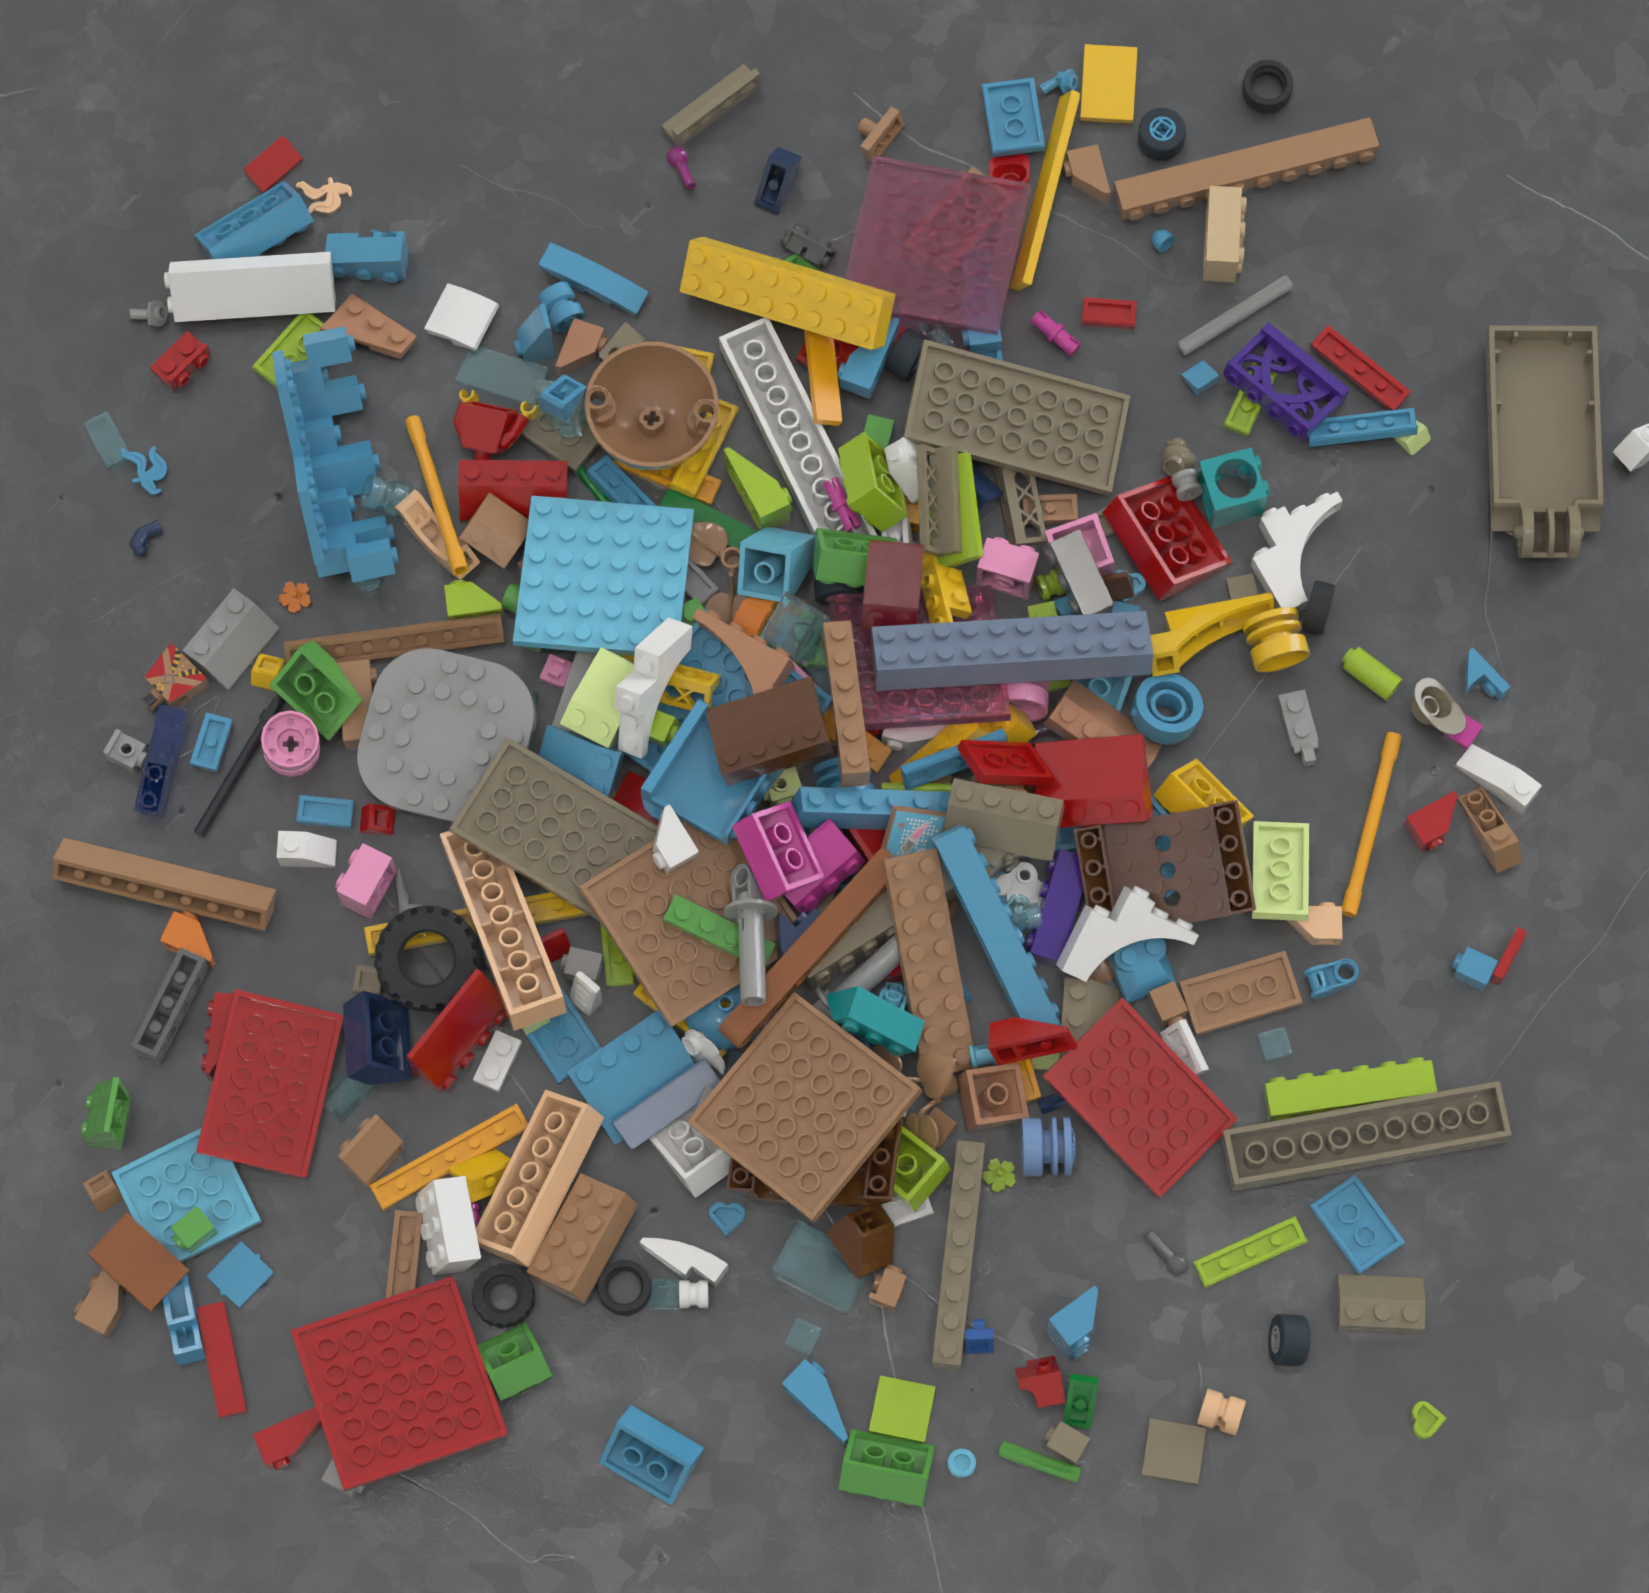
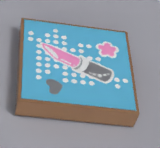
M893 805L881 848H886L894 856L934 848L930 839L943 833L946 813L943 811Z

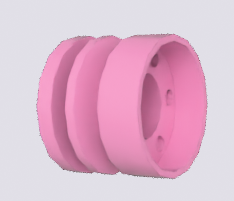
M1049 681L993 684L994 690L991 695L992 714L995 715L1008 703L1026 713L1031 722L1041 720L1048 714L1049 695L1047 690L1049 688Z
M295 711L280 712L270 718L263 727L261 742L264 758L272 770L280 775L294 777L303 775L314 767L319 759L321 748L317 727L309 717ZM289 742L295 743L296 747H294L293 752H288Z

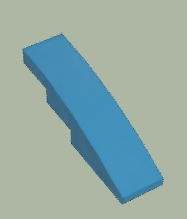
M551 242L548 244L537 265L561 281L568 282L571 287L581 293L586 291L606 304L613 303L632 316L637 315L648 294L647 290L615 272Z

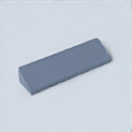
M703 1058L615 1119L612 1123L628 1147L634 1149L695 1107L704 1087L709 1086L714 1089L720 1080Z

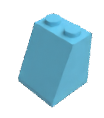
M766 526L741 541L737 594L788 604L813 565L815 535Z

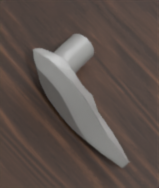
M398 869L396 888L400 914L407 909L422 905L408 904L409 895L406 891L404 877L401 869Z

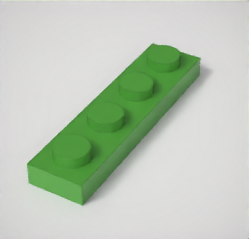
M676 894L674 895L662 920L663 922L739 958V930L737 924ZM764 938L765 965L776 944Z

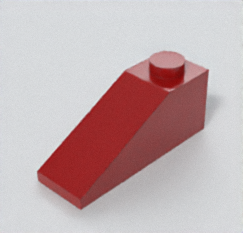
M1018 1017L991 1022L989 1026L988 1049L998 1066L1074 1050L1078 1046L1070 1030L1065 1026Z
M315 1406L253 1434L267 1468H274L277 1471L291 1464L290 1460L297 1457L322 1427Z

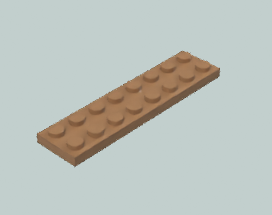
M931 848L881 859L909 1013L925 1021L916 1048L917 1058L919 1059L920 1055L924 1052L934 1051L956 1059L953 1072L973 1068L969 1046L973 1045L938 849Z

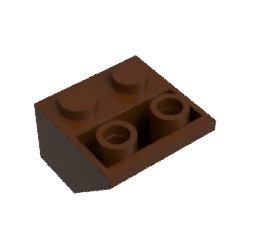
M882 1205L872 1208H861L846 1214L826 1232L833 1246L839 1251L849 1270L857 1279L893 1263L895 1225Z

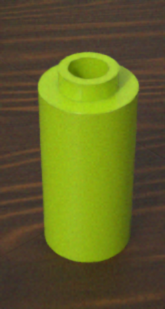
M1358 647L1356 650L1350 648L1342 659L1345 663L1343 666L1345 671L1386 701L1391 698L1403 681L1401 677L1361 647Z

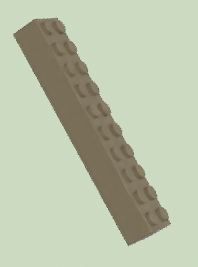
M975 847L978 854L982 853L989 865V868L985 870L990 879L993 877L996 879V875L1003 870H1006V872L1011 871L1020 864L1019 860L1025 857ZM940 862L949 909V904L957 900L958 897ZM887 891L878 898L805 979L811 990H814L817 986L821 989L827 987L833 982L832 978L839 973L843 975L849 973L857 966L855 963L863 958L867 960L895 935Z
M1500 1081L1227 1129L1223 1130L1221 1139L1233 1192L1507 1143L1512 1134Z

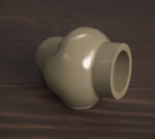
M1176 437L1165 443L1166 448L1162 453L1163 469L1168 475L1173 476L1181 470L1194 468L1196 456L1187 448V443L1183 438Z

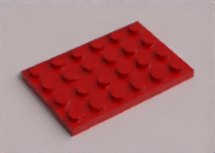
M235 989L196 1154L306 1179L344 1015Z
M1119 998L1076 1041L1078 1044L1077 1049L1066 1051L1042 1075L1049 1085L1157 1198H1160L1222 1136L1223 1130L1229 1129L1237 1120V1117L1123 998Z

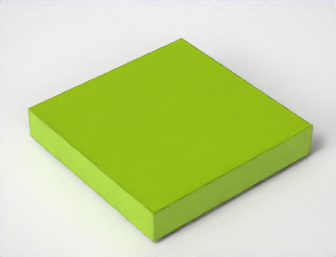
M880 1375L869 1433L925 1444L936 1386Z

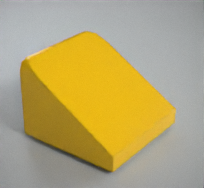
M259 653L251 670V685L273 690L269 685L285 666L286 659Z

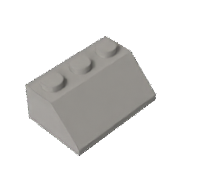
M233 588L182 651L184 656L196 668L230 691L280 628L254 602Z

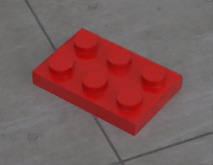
M961 740L957 747L979 783L1050 786L1052 782V774L1031 743Z

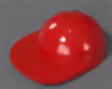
M1023 153L992 157L989 163L990 180L1011 196L1019 194L1027 187L1029 182L1030 162L1028 156Z

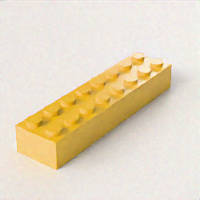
M699 237L689 241L679 291L870 350L885 346L896 295L707 237Z

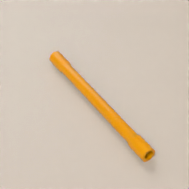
M413 415L405 420V425L410 440L414 445L447 549V557L452 573L457 576L463 575L468 571L466 559L459 545L426 442V434L421 418Z
M1387 732L1385 736L1375 785L1349 885L1345 891L1342 903V915L1348 917L1357 916L1369 859L1394 762L1397 759L1402 741V735L1398 733Z

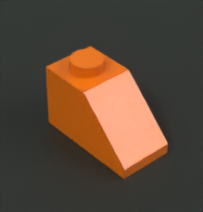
M174 911L160 939L162 946L178 953L181 947L205 958L209 966L214 968L216 963L200 922L197 921L198 917L187 911H183L182 914Z

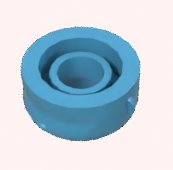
M1172 673L1156 677L1150 676L1145 679L1136 692L1130 714L1135 727L1141 734L1144 733L1145 738L1158 744L1172 745L1184 741L1193 733L1202 716L1204 704L1200 692L1188 679ZM1156 707H1166L1170 709L1175 714V716H1163L1157 711Z

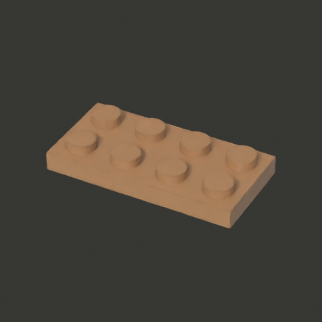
M1286 951L1179 982L1195 1036L1300 1006L1303 1003Z

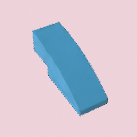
M186 1274L163 1298L174 1356L179 1366L206 1359L188 1275Z

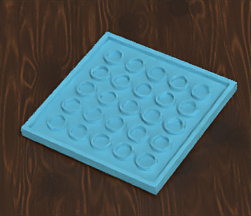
M532 496L513 646L598 653L599 649L603 647L617 655L634 656L635 647L668 617L682 622L694 509Z

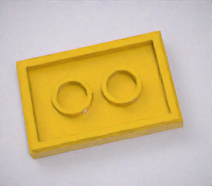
M1085 44L1080 121L1133 124L1137 47Z

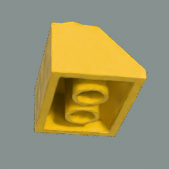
M1198 759L1172 772L1153 794L1160 805L1170 813L1210 807L1211 804L1238 800ZM1238 800L1243 828L1252 820L1254 815Z

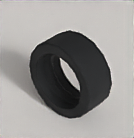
M1275 60L1258 61L1246 71L1242 85L1243 97L1246 103L1256 111L1262 113L1279 111L1289 103L1293 91V76L1289 69L1281 62ZM1262 74L1277 76L1283 82L1282 94L1274 99L1259 97L1252 89L1254 79Z
M1314 580L1302 630L1323 635L1335 590L1334 584Z
M618 1260L610 1263L603 1269L598 1278L597 1290L601 1303L608 1311L616 1315L629 1316L638 1313L647 1305L651 1297L652 1286L648 1273L640 1264L632 1260ZM622 1271L635 1274L641 1283V1292L638 1298L628 1304L615 1302L608 1293L610 1279L616 1273Z

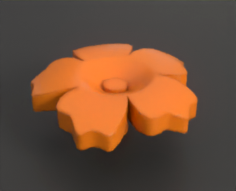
M292 581L285 583L283 588L285 594L278 595V601L284 607H288L289 613L295 614L301 611V606L308 608L311 604L310 595L307 594L310 588L306 583H298L296 587Z

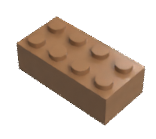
M580 1173L529 1266L527 1273L538 1283L585 1304L638 1204L625 1192Z

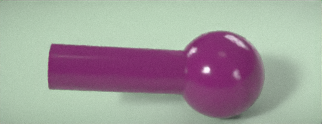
M673 147L667 153V161L672 167L677 168L686 189L692 190L696 187V184L686 165L688 160L687 152L682 147Z

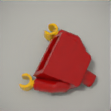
M463 389L459 392V397L463 402H460L453 424L461 439L462 447L475 450L474 460H490L491 453L505 452L514 444L526 428L529 420L535 419L538 416L539 409L537 405H534L533 409L527 412L529 403L524 401L520 406L522 414H518V410L478 402L479 395L475 390H472L470 397H468V392Z

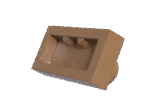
M890 107L878 124L868 118L862 119L859 123L858 131L867 136L860 146L866 161L875 164L905 124L899 110Z

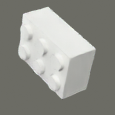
M460 1176L431 1181L416 1197L417 1211L422 1213L423 1216L421 1235L423 1240L427 1242V1265L429 1268H432L433 1276L464 1272L481 1259L466 1177Z

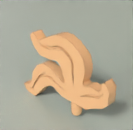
M331 177L328 178V184L323 185L319 189L312 188L304 181L296 184V189L303 190L305 196L313 201H317L327 194L324 202H315L310 205L308 211L311 215L313 212L327 215L333 214L341 207L339 195L348 194L349 198L353 196L349 185L339 182L333 183Z

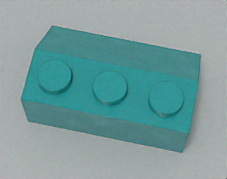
M859 986L828 993L826 1000L832 1018L835 1022L843 1025L842 1028L844 1030L864 1036L867 1042L881 1045L887 1048L888 1053L895 1056H903V1054L916 1051L925 1023L924 1020Z

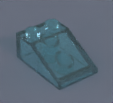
M800 1220L797 1221L772 1267V1276L845 1314H848L868 1277L866 1275L857 1279L849 1270L839 1251L833 1246L828 1235Z

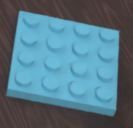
M201 1128L111 1172L133 1219L181 1263L262 1223L233 1162L196 1154ZM198 1206L218 1233L191 1254L187 1248L181 1251L171 1237L175 1233L170 1227Z

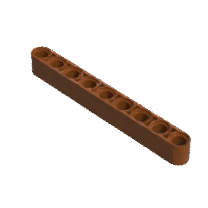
M881 848L765 975L766 1003L760 1006H745L740 1002L722 1022L718 1031L738 1049L743 1048L887 890L881 859L894 857V855L886 848Z

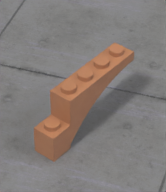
M698 608L692 618L697 625L714 635L738 659L750 681L754 694L784 685L795 667L790 660L791 655L779 647H776L774 650L766 646L768 642L758 635L754 634L752 637L744 633L745 630L734 622H731L729 625L721 621L722 617L710 609L704 612Z

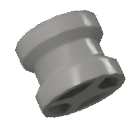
M1184 469L1171 477L1172 484L1177 487L1176 496L1178 500H1193L1203 493L1202 485L1197 481L1198 473L1195 469Z

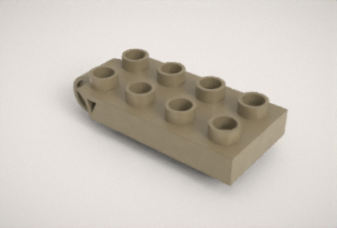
M1489 325L1485 337L1491 531H1505L1508 534L1514 535L1517 539L1519 558L1577 559L1584 532H1600L1601 513L1604 504L1597 326Z

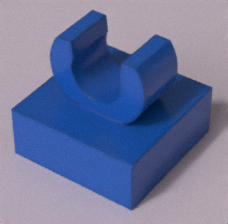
M984 1319L973 1320V1329H965V1354L994 1353L993 1329H985Z

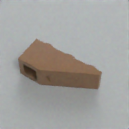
M1483 787L1458 797V802L1485 856L1495 871L1499 873L1522 863L1519 840Z
M102 1269L99 1275L95 1274L88 1286L90 1291L85 1300L82 1298L76 1305L74 1310L76 1316L74 1319L78 1324L108 1339L122 1315L123 1288Z

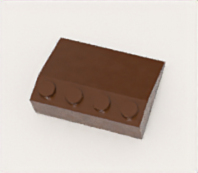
M812 676L706 710L714 751L721 775L727 786L834 752Z

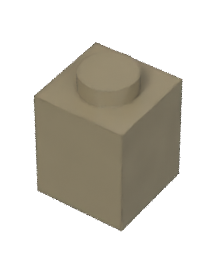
M1060 1421L1057 1428L1052 1425L1044 1438L1048 1442L1046 1451L1075 1466L1090 1442L1089 1437Z

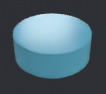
M967 1449L953 1451L948 1458V1470L954 1477H969L976 1468L975 1456Z

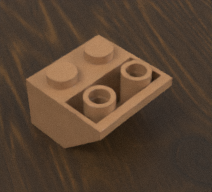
M376 1114L371 1119L369 1117L360 1124L358 1127L359 1133L352 1140L349 1138L339 1148L340 1154L338 1155L343 1168L368 1189L370 1188L369 1185L373 1184L406 1148L404 1142Z

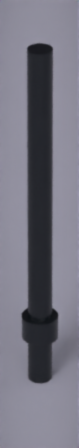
M276 693L269 707L262 711L258 718L260 722L196 826L194 832L197 835L203 837L259 745L263 727L270 718L278 713L285 700L278 693Z

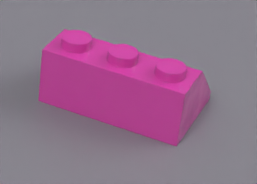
M791 801L753 813L732 825L765 900L771 901L785 896L825 877Z
M827 819L807 837L825 877L785 895L800 914L804 911L810 912L816 908L824 897L836 891L847 877L855 874L861 865L866 862L830 819Z

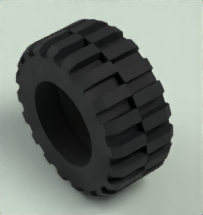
M418 906L407 909L395 916L382 930L375 946L374 966L377 971V978L384 987L385 992L400 1005L416 1011L432 1012L444 1009L476 969L480 970L481 948L472 927L460 915L438 906ZM423 932H433L443 936L450 943L454 952V965L450 974L443 981L433 985H423L413 981L406 974L402 965V952L406 943L413 936Z

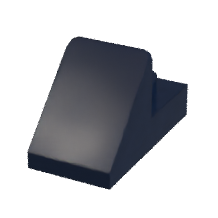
M815 908L809 914L804 911L793 922L797 927L781 913H778L775 917L776 949L779 959L821 914Z

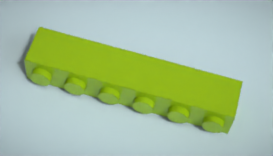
M1423 1057L1407 1060L1406 1064L1399 1065L1395 1061L1384 1062L1380 1064V1067L1370 1069L1368 1065L1353 1067L1352 1071L1342 1073L1341 1069L1325 1071V1075L1314 1076L1313 1073H1304L1298 1075L1297 1079L1286 1080L1285 1077H1276L1270 1079L1269 1083H1265L1263 1089L1269 1122L1437 1092L1432 1060L1424 1061Z

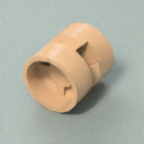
M1207 1389L1197 1424L1208 1428L1219 1426L1221 1432L1236 1436L1246 1400L1234 1396L1226 1399L1223 1393Z

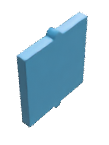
M240 1241L206 1277L220 1289L222 1296L226 1295L237 1307L241 1308L274 1272L261 1260L260 1254H254Z

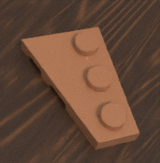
M351 294L320 328V331L345 326L347 335L353 334L354 342L368 346L369 350L401 359L416 343L417 339L415 334L354 294Z

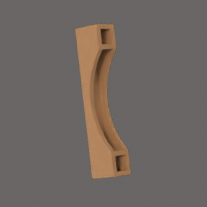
M851 620L823 623L822 642L833 704L841 787L869 785L870 765Z

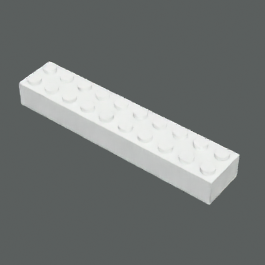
M762 318L719 337L720 351L810 533L815 535L816 528L845 531L837 512H833L831 508L833 504L822 485L827 480L832 482L833 477H838L847 495L846 488L843 485L844 476L839 465L840 460L822 424H814L812 404L770 320ZM855 512L862 526L857 530L853 527V533L877 536L873 526H870L861 514Z

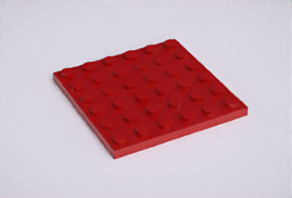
M453 1276L291 1330L344 1492L508 1436Z

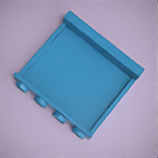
M698 699L641 787V798L662 810L670 804L680 820L728 846L732 838L737 839L732 825L755 812L758 806L756 801L760 794L765 795L772 784L770 779L774 772L727 786L721 775L714 751L706 714L708 704Z

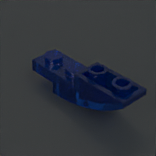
M158 705L148 757H145L134 807L135 812L162 817L183 743L182 733L187 710Z

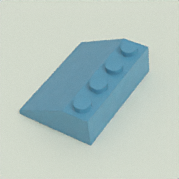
M657 1010L568 1070L567 1076L582 1100L604 1117L601 1127L614 1146H617L624 1140L612 1122L689 1069L695 1062L673 1028L670 1029L659 1010Z

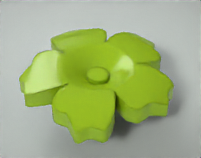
M997 1158L991 1159L990 1164L987 1166L989 1171L982 1173V1179L986 1181L987 1185L992 1184V1191L997 1193L1005 1190V1185L1012 1188L1016 1183L1015 1174L1012 1173L1015 1166L1012 1162L1003 1161L1000 1164Z

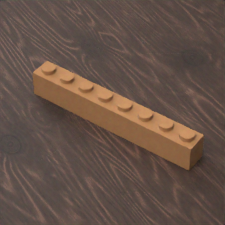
M63 838L53 857L52 879L265 931L275 910L276 889L68 838Z

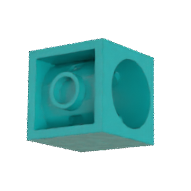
M1252 447L1199 461L1197 481L1203 488L1201 497L1212 529L1262 516L1265 506L1268 505L1267 496H1270L1267 480L1262 481L1260 471H1262L1261 460L1258 455L1254 456ZM1236 477L1244 480L1251 490L1245 497L1231 498L1224 495L1217 485L1222 479Z

